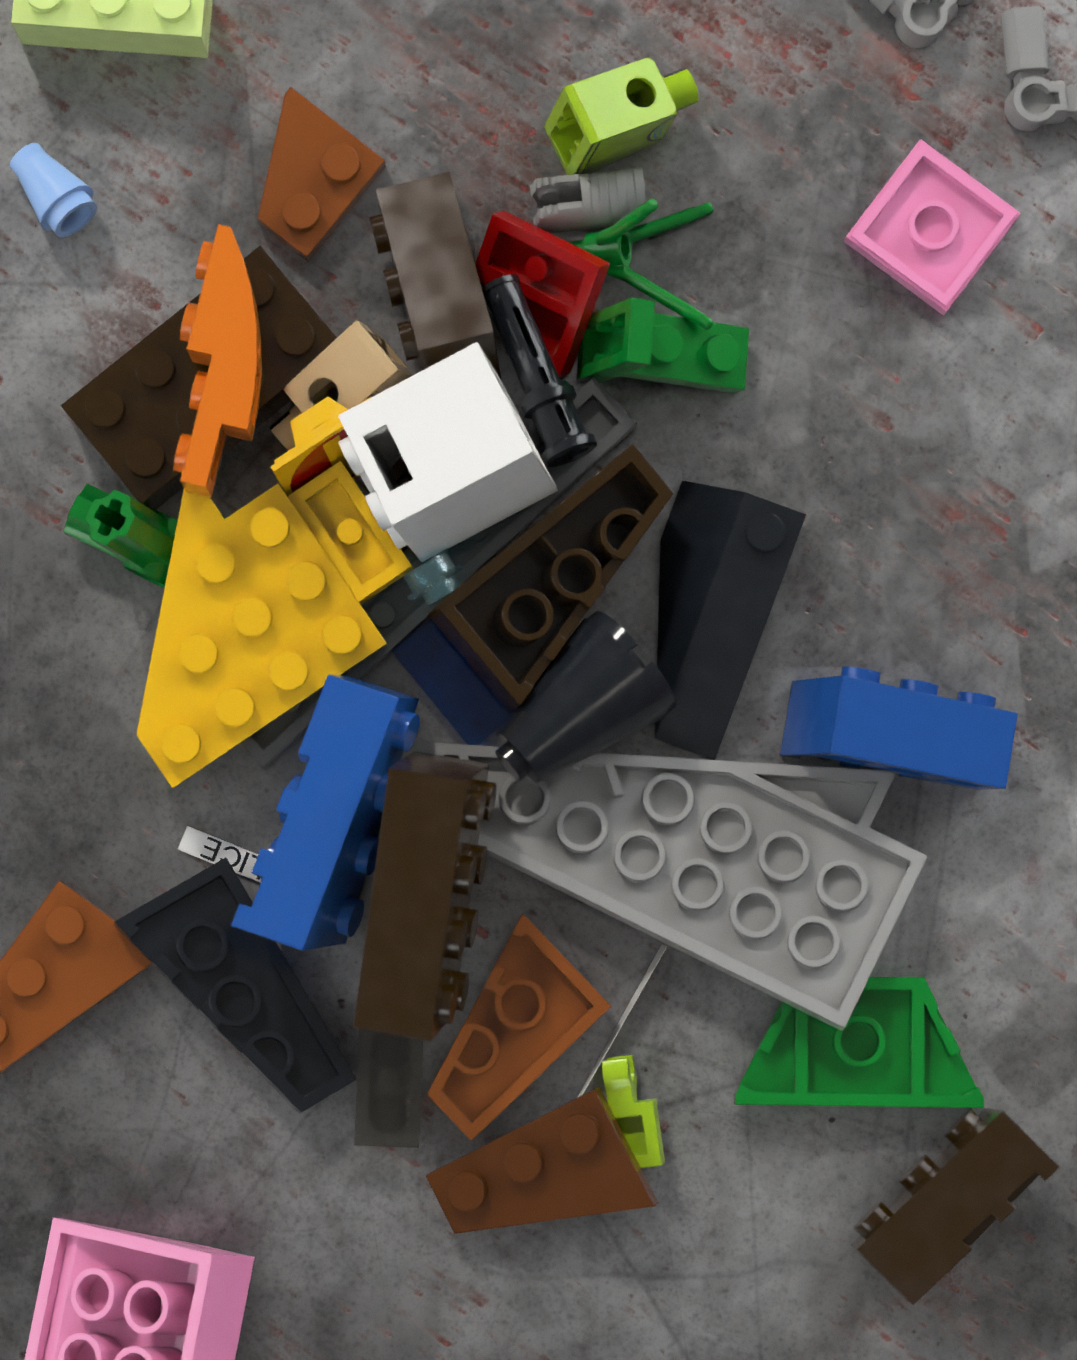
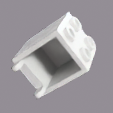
M478 342L338 415L348 437L339 441L340 448L354 474L361 476L370 492L365 498L376 521L383 531H388L398 549L408 545L421 562L558 491L512 398ZM401 453L413 480L400 487L386 462L387 459Z

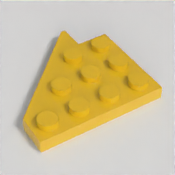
M279 483L226 519L210 497L183 490L136 733L172 788L324 687L328 674L342 675L387 644Z

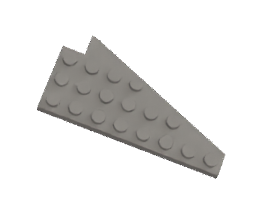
M415 741L410 750L404 752L401 760L415 751L489 764L487 781L496 783V799L491 820H482L478 845L487 846V855L840 1031L844 1030L928 857L870 828L895 777V774L888 771L596 753L536 783L527 775L520 781L515 779L495 754L499 746Z

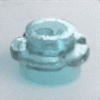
M447 550L441 552L403 576L412 591V594L407 597L413 601L422 595L428 606L460 586L455 575L463 570V565L459 564L456 566Z

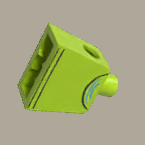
M644 58L563 87L544 125V129L566 175L589 174L662 140L676 118L677 111L698 102V89L693 76L686 68L683 67L661 76L655 62L651 58Z

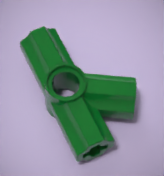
M86 483L81 493L77 495L68 513L63 533L123 562L122 567L165 588L178 520L165 513L148 508L127 494L117 490H113L108 494Z

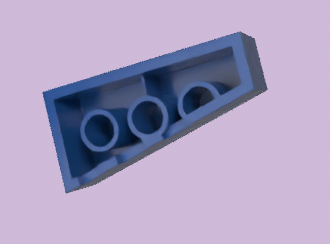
M328 674L298 751L299 760L307 763L303 775H295L288 786L284 787L276 811L280 813V821L283 823L280 835L272 842L268 850L260 849L251 872L261 877L258 892L252 907L239 903L231 926L302 951L346 944L347 938L352 937L356 933L364 913V901L359 899L366 875H371L375 870L379 844L378 834L381 828L389 768L399 762L403 751H409L415 742L420 726V717L418 714H415L419 698L352 676Z

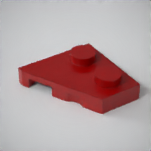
M505 210L493 213L475 263L478 277L485 286L487 283L502 276L518 275L519 284L536 324L541 331L558 376L570 373L610 263Z

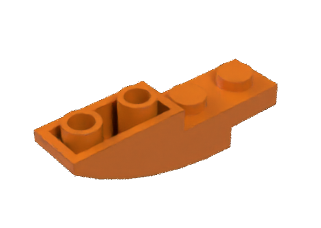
M218 224L214 242L204 241L201 246L196 266V279L204 280L198 305L193 303L187 304L180 329V341L188 342L187 351L192 362L207 365L209 369L208 373L202 371L196 373L191 390L189 408L198 412L192 435L182 433L180 436L173 465L175 472L182 473L180 482L186 492L212 498L227 436L251 442L253 440L259 409L262 376L260 326L249 274L231 227Z

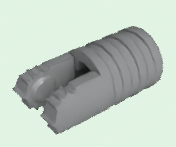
M642 167L628 170L621 169L608 172L601 171L589 174L582 173L538 178L530 184L531 197L537 201V204H543V208L537 209L538 212L533 217V223L549 233L608 228L646 202ZM647 218L639 224H647Z

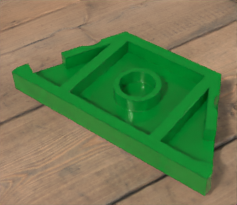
M869 977L843 1031L781 1001L734 1093V1105L984 1108V1097L979 1087H976L960 1054L961 1050L938 1010V1004L925 977Z

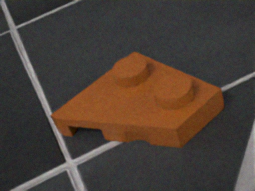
M290 87L285 93L259 209L258 222L272 235L309 262L386 167V162L381 156Z

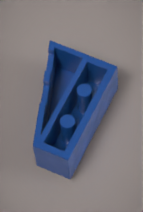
M842 667L841 676L792 681L780 756L800 759L802 756H818L840 761L839 766L860 769V765L896 772L901 777L976 790L1006 789L1018 713L995 708V697L973 692H958L957 700L937 696L939 686L936 684L911 679H901L899 687L879 683L880 672L858 667Z

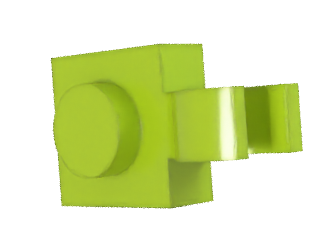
M633 1054L608 1057L607 1060L602 1061L603 1080L608 1105L640 1167L662 1166L665 1163L657 1100L656 1098L637 1100V1075Z

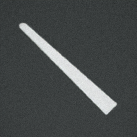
M661 944L577 1097L584 1094L667 946Z

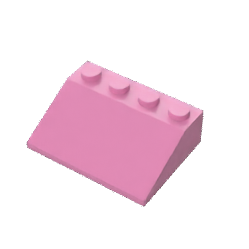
M53 1217L25 1360H235L255 1257L184 1241Z

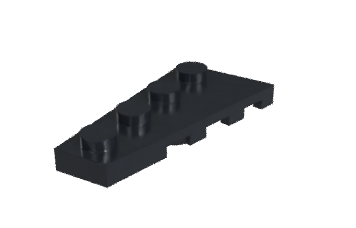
M226 857L114 921L113 925L299 1114L357 1080L276 941L231 926L239 903L252 907L253 902Z

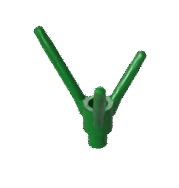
M649 199L614 225L602 231L586 233L584 240L567 241L609 262L610 266L606 275L628 283L705 330L713 326V320L629 268L632 259L633 243L712 214L714 209L711 203L706 202L635 227L658 209V202L655 199Z

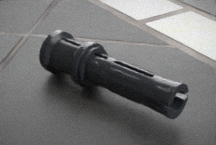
M518 275L502 276L487 283L482 287V291L503 341L504 348L509 355L525 393V396L521 399V411L524 418L533 420L545 449L541 455L545 466L550 468L570 463L593 451L597 447L594 434L586 433L573 403L577 397L573 385H570L566 380H560L541 331L536 324L519 284Z

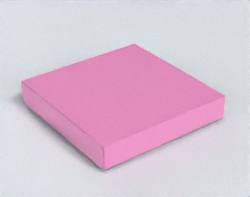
M920 139L847 234L844 242L944 316L1021 213Z

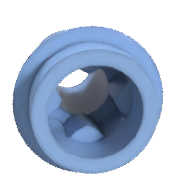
M39 143L26 145L13 156L10 161V168L18 177L43 229L53 230L58 237H67L78 232L89 223L97 210V205L92 199L93 190L91 187L47 154Z

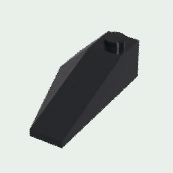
M688 481L681 482L660 539L657 668L669 684L677 705L667 714L666 718L655 723V740L709 760H715L806 514L746 492Z

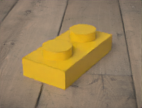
M341 461L287 496L361 605L414 569L402 550L396 547L388 531L381 529L364 494Z

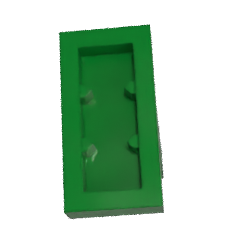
M631 297L592 313L578 351L576 380L589 382L594 377L599 383L622 376L737 393L745 390L749 328L713 322V326L705 330L684 317L654 313L655 301Z

